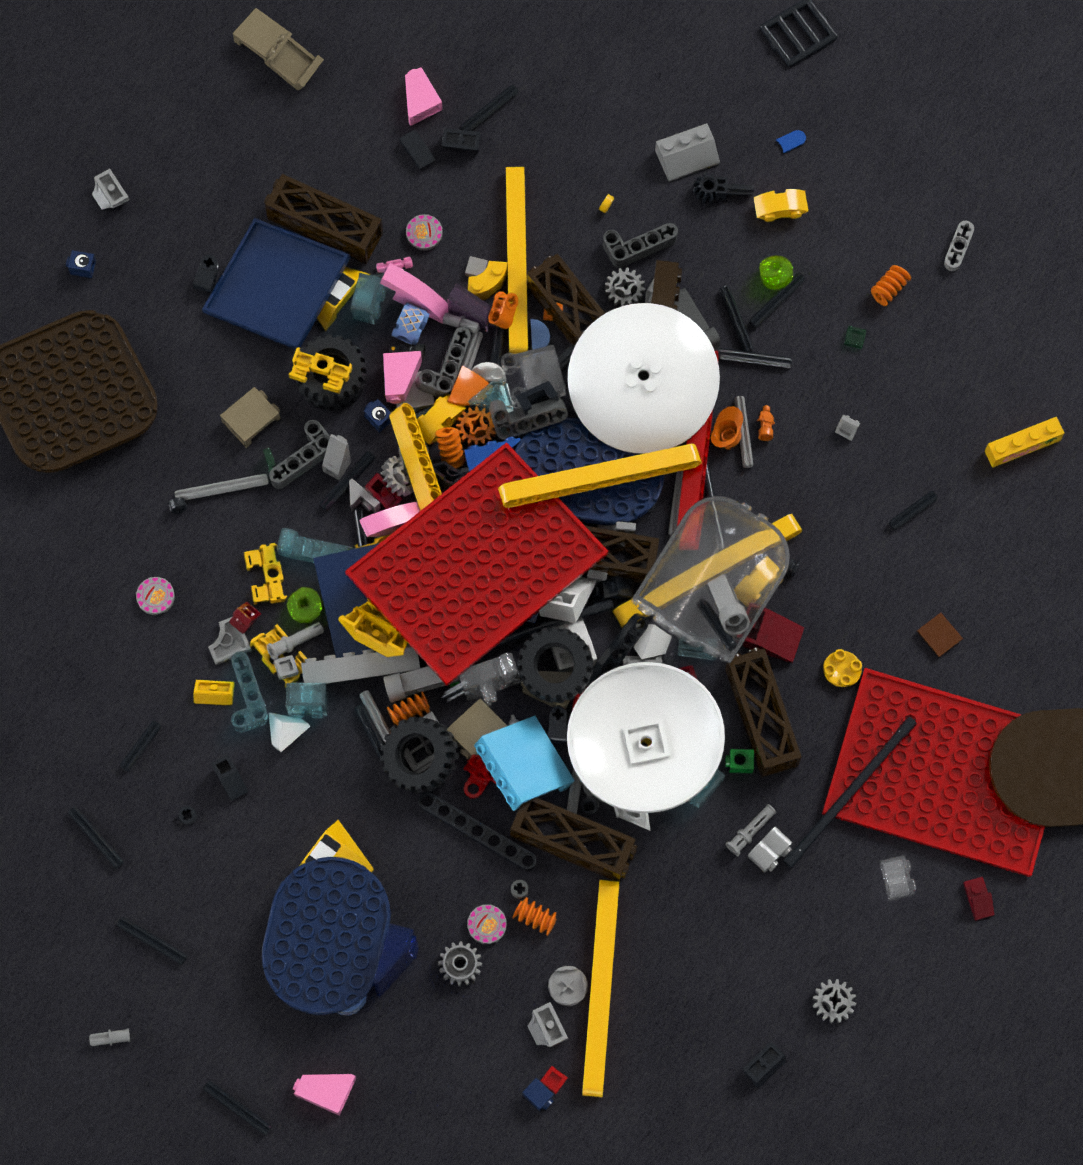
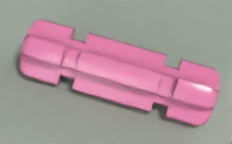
M411 257L403 258V260L387 261L386 264L383 262L376 264L378 274H384L389 263L401 269L413 267Z

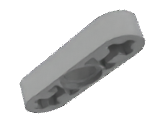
M962 221L957 227L944 260V266L949 271L958 270L974 232V225L969 221ZM967 227L968 231L965 237H961L963 229ZM956 242L963 243L964 248L962 250H957L954 247V244ZM955 254L957 255L954 265H951L950 261L952 260L953 255Z

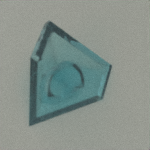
M505 380L492 381L468 401L470 405L489 409L491 402L501 400L507 409H513Z

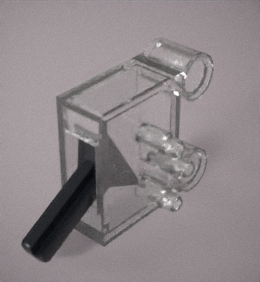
M554 345L517 354H504L501 359V368L506 375H513L520 368L525 389L516 387L511 391L512 406L518 409L517 402L514 399L516 395L547 381H550L559 397L566 396V387L561 369L570 362L575 346L571 345L558 358ZM513 362L514 365L508 367L505 365V363Z
M506 653L468 668L459 676L461 683L441 693L440 700L446 704L465 694L467 702L483 697L488 707L492 706V702L497 701L496 691L512 687L521 682L513 654Z

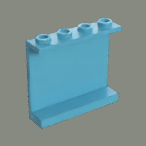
M536 716L483 735L474 744L477 753L482 758L487 770L491 773L497 787L500 788L513 811H516L524 802L556 789L562 792L575 781Z

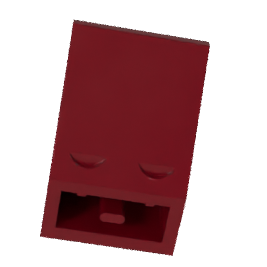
M751 604L747 614L750 625L745 632L741 633L738 645L748 649L759 648L760 650L765 648L767 655L793 663L804 627L769 609Z

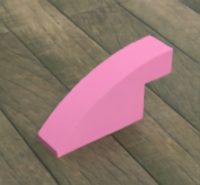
M389 263L380 284L396 291L393 300L403 305L408 302L424 309L430 314V318L443 324V317L451 308L449 304L425 283L403 269Z
M418 502L407 503L374 513L359 521L367 537H382L395 532L420 512Z

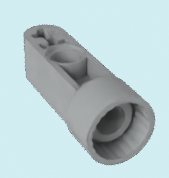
M724 573L708 582V585L720 612L719 619L724 631L729 635H739L748 629L750 620L745 608L740 605L730 580Z
M429 666L402 674L399 672L383 677L390 703L407 699V696L421 693V691L425 692L446 686ZM457 677V678H456L453 682H451L450 684H453V683L458 682V681L460 680V678Z

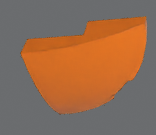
M462 366L447 402L460 406H469L471 402L476 400L480 403L490 394L493 387L480 375Z

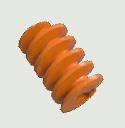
M892 265L890 270L876 283V286L871 288L872 296L879 304L887 306V301H892V296H896L897 291H901L902 286L907 284L906 280H911L910 274L902 267Z
M454 427L438 429L435 435L438 437V449L441 450L439 452L442 457L441 462L446 461L456 469L461 467L465 463V457L459 430Z
M421 691V697L418 694H414V701L408 697L407 704L401 700L400 707L397 704H393V711L389 707H387V711L392 722L398 726L399 721L403 719L408 720L410 717H416V714L419 717H423V711L427 714L430 713V706L424 693Z
M526 897L519 903L512 918L519 915V922L526 918L525 925L528 926L533 922L532 928L534 930L540 926L539 932L543 933L547 929L546 935L549 936L557 920V912L549 915V908L542 912L541 904L535 908V901L528 904V897Z

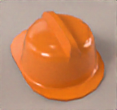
M731 406L719 413L711 434V441L716 447H725L727 450H730L740 442L743 414L739 408Z

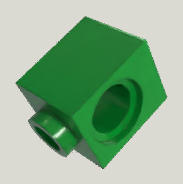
M730 749L729 755L725 757V767H729V773H753L754 750ZM740 757L745 763L737 765L734 759Z

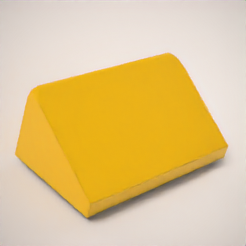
M196 680L193 693L194 703L232 705L235 683Z

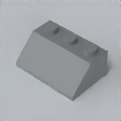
M707 123L656 141L655 152L669 182L720 164L715 140Z

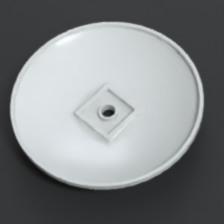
M638 303L625 305L599 317L579 338L571 355L568 368L570 399L583 425L603 443L629 453L645 454L669 449L690 439L709 418L719 391V365L714 348L708 337L689 317L672 308L658 304ZM647 371L649 378L645 381L638 378L639 372Z
M639 662L620 666L593 681L577 700L572 710L567 730L570 760L577 776L586 788L600 800L613 807L638 813H654L669 810L684 804L700 793L713 778L719 767L725 742L724 724L720 709L705 686L681 669L653 662ZM644 738H649L652 744L645 747L641 744V741Z

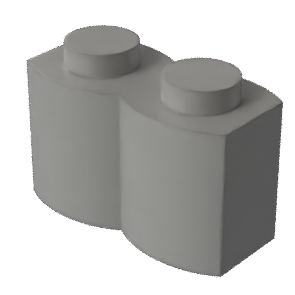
M774 827L748 854V858L764 873L768 870L771 872L779 864L777 860L781 856L785 858L792 851L790 846L793 842L778 828Z

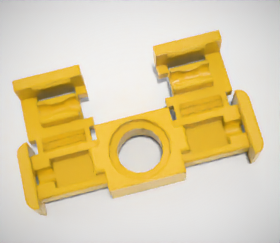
M298 347L292 359L294 366L289 373V378L306 383L307 372L310 373L311 369L312 372L325 375L329 379L327 384H323V389L340 394L344 380L345 382L349 380L352 364L350 363L348 367L335 363L334 358L316 353L313 356L300 352V347ZM321 360L328 363L324 369H320L317 366V363Z
M271 543L269 546L261 545L259 550L244 552L247 571H250V568H253L254 565H259V567L263 565L266 584H263L261 587H257V585L251 586L254 605H257V602L269 601V598L270 603L284 602L287 599V595L284 596L281 585L284 579L280 561L277 562L274 549H276L277 545L275 543ZM270 569H276L279 574L277 577L272 578L267 572Z
M278 624L267 634L261 633L250 642V647L254 646L262 655V661L273 674L276 673L274 664L269 661L271 656L267 651V644H273L281 640L280 637L287 636ZM301 651L295 657L299 673L296 676L283 679L286 683L285 688H289L293 682L296 683L299 680L300 674H302L301 663H305L307 658ZM281 654V655L278 656V658H283V657H284L283 654Z

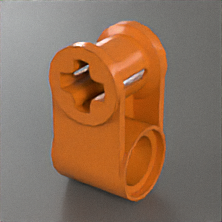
M497 292L495 294L488 316L491 324L503 329L510 328L518 305V297L515 293Z

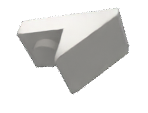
M351 479L349 481L351 512L361 503L367 511L372 510L374 513H377L381 509L380 502L355 480Z

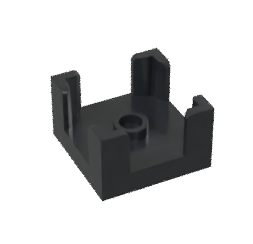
M547 381L516 395L515 399L518 409H521L526 416L528 411L532 409V405L549 399L559 401V396L550 381Z

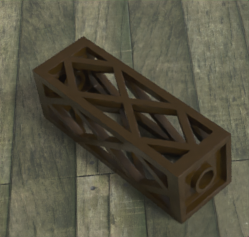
M284 174L275 180L272 193L268 194L264 201L268 220L316 242L348 253L351 258L366 265L383 235L381 218ZM291 196L302 202L290 203L288 198ZM310 207L312 211L296 212L294 208ZM328 215L335 216L344 222H332ZM316 216L320 221V224L313 222L305 217ZM353 226L355 230L339 232L337 228ZM359 236L362 241L359 243L348 237Z
M558 253L547 257L538 267L534 266L528 271L527 289L542 308L548 312L547 314L553 317V322L571 345L576 346L579 338L584 333L580 331V324L587 327L592 324L579 318L578 311L588 314L593 321L604 315V311ZM559 277L566 287L553 283L551 280ZM551 288L571 295V302L552 295ZM557 303L572 308L573 315L563 312Z
M586 526L605 548H616L610 550L608 555L604 557H607L613 563H609L603 558L590 570L607 573V579L620 576L632 579L635 584L652 585L659 545L658 538ZM626 551L634 559L621 563L612 555ZM634 551L640 552L643 556L639 557ZM636 563H640L642 565L639 567H631V565H634Z
M754 648L744 655L740 653L731 655L730 659H727L725 671L751 748L754 750V757L761 777L798 767L802 756L765 648L760 650L759 648ZM750 670H755L758 674H760L763 677L764 682L760 680L756 675H754ZM743 673L742 680L740 683L738 674ZM747 675L766 691L763 704L744 688ZM746 697L761 709V713L747 702ZM769 697L775 714L767 708ZM751 712L759 718L757 730ZM765 713L779 724L780 729L765 717ZM763 722L782 737L779 751L760 736ZM761 743L777 757L771 756L766 750H764ZM786 744L789 753L783 755Z
M539 798L524 802L520 806L510 829L511 838L619 882L621 878H626L630 865L628 861H633L637 851L635 838ZM538 815H546V816H547V817H540V818H533V819H531V816H538ZM555 821L563 833L544 836L535 823ZM570 826H572V827H574V828H577V829H579V830H582V831H575V832H574ZM594 835L591 837L578 838V836ZM563 838H567V839H568V840L556 841V842L551 841V840L563 839ZM601 840L610 852L608 854L592 856L583 843ZM565 845H572L575 850L565 847ZM610 858H614V859H615V860H608V861H599V860L610 859Z

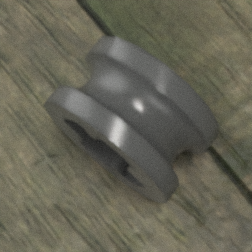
M516 880L512 883L511 894L513 897L523 899L527 896L528 885L525 881ZM517 885H522L525 892L522 891V894H517L514 888H517Z

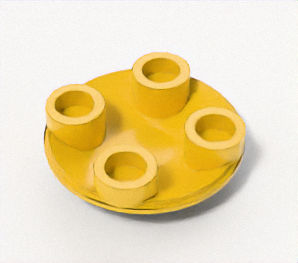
M838 649L826 658L823 665L824 675L835 686L849 687L859 680L862 673V663L854 654Z

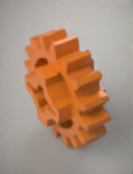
M476 406L475 411L468 408V413L462 412L463 418L458 417V423L460 424H456V429L459 430V436H462L461 442L467 440L468 446H471L472 443L475 445L481 443L482 446H485V441H492L490 436H496L490 412L486 414V408H483L482 411H479L478 406ZM480 422V427H477L474 431V427H476ZM464 427H466V430H469V435L465 432Z

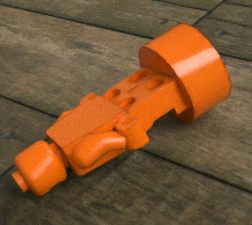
M765 405L757 419L761 422L758 438L762 441H770L773 439L772 426L775 422L773 415L770 413V407Z

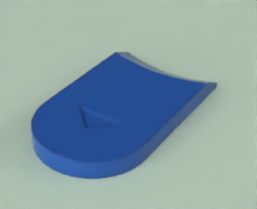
M796 130L776 139V141L781 145L783 153H786L803 145L806 141V135L804 132Z

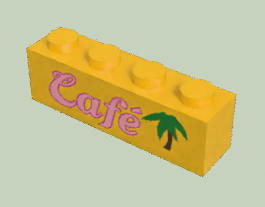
M1054 417L988 443L985 453L993 468L1061 441L1064 431L1058 418Z

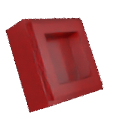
M551 1066L540 1082L556 1095L568 1077Z

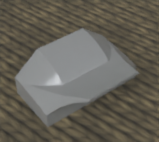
M111 169L94 177L95 188L92 195L102 210L115 208L129 201V197Z
M551 1002L532 1011V1019L527 1026L536 1045L553 1047L568 1039Z

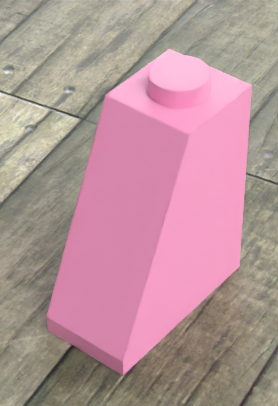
M421 67L410 70L405 75L408 121L409 125L412 126L442 111V101Z
M421 351L383 353L386 402L398 404L401 401H406L422 363Z
M352 1074L302 1075L301 1079H297L294 1084V1094L296 1097L340 1116L355 1083L356 1076Z

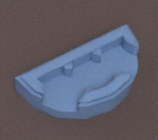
M531 319L532 356L541 354L550 342L549 329L544 323L535 319Z

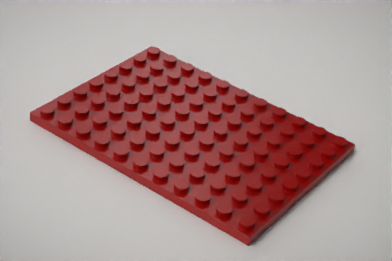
M507 442L345 571L349 579L446 686L608 555L609 552L558 497L510 508L503 506L498 490L501 485L538 476Z
M864 668L822 814H825L909 716L916 721L917 725L902 739L835 818L1031 877L1045 827L1030 824L1012 814L1000 797L997 796L989 773L990 753L998 734L1007 724L1021 716V714Z

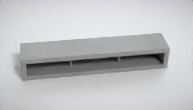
M407 644L404 655L386 657L378 652L374 653L373 649L363 650L361 655L349 652L343 653L341 658L329 655L324 656V660L316 661V658L305 659V663H301L304 687L420 669L418 654Z

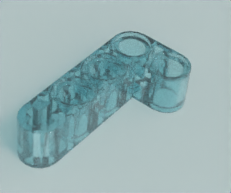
M289 528L281 529L277 545L279 555L314 563L313 558L354 549L345 545L301 537L297 531Z
M242 651L233 654L231 662L247 708L233 713L231 722L237 732H245L266 724L268 713L247 654ZM242 659L245 669L241 670L240 664L238 662V660ZM246 676L252 678L249 683H243L242 679ZM251 694L258 695L255 701L248 700ZM257 712L264 713V716L260 719L254 717ZM239 718L246 720L242 725H237L236 721Z

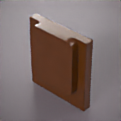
M941 612L917 630L938 657H941L963 640L961 635Z

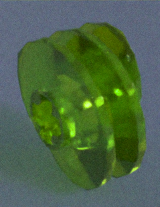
M775 255L767 257L760 263V277L767 288L773 290L781 289L791 283L793 279V266L787 258Z
M309 587L299 588L291 594L287 602L289 615L299 623L314 621L319 616L322 608L320 596ZM306 603L308 604V607H307V606H304L303 608H301V604H302V605H305Z

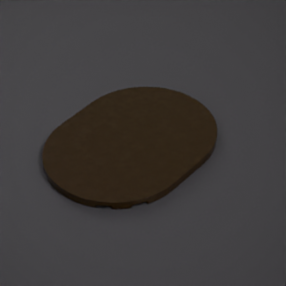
M1083 708L1040 710L1025 713L1012 720L998 734L989 758L990 778L997 796L1000 797L1006 808L1016 817H1020L1030 824L1042 827L1083 825Z

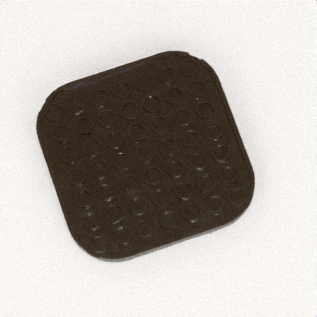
M94 310L79 311L0 345V424L19 460L33 470L45 473L65 470L141 436L151 427L156 418L158 410L156 393L123 329L114 318L107 314L96 313Z

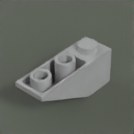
M331 434L322 468L323 472L340 481L351 463L349 445L344 437L340 435L336 437Z

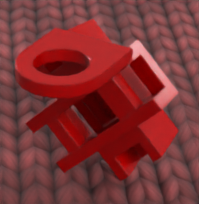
M473 754L464 767L465 771L471 773L465 783L464 793L469 798H478L485 790L489 781H493L495 784L496 782L487 770L480 755ZM469 785H477L479 791L476 794L469 793Z

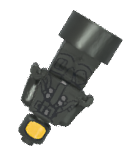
M406 343L398 345L397 348L394 346L389 348L390 353L421 351L422 359H425L426 355L425 344L410 346Z

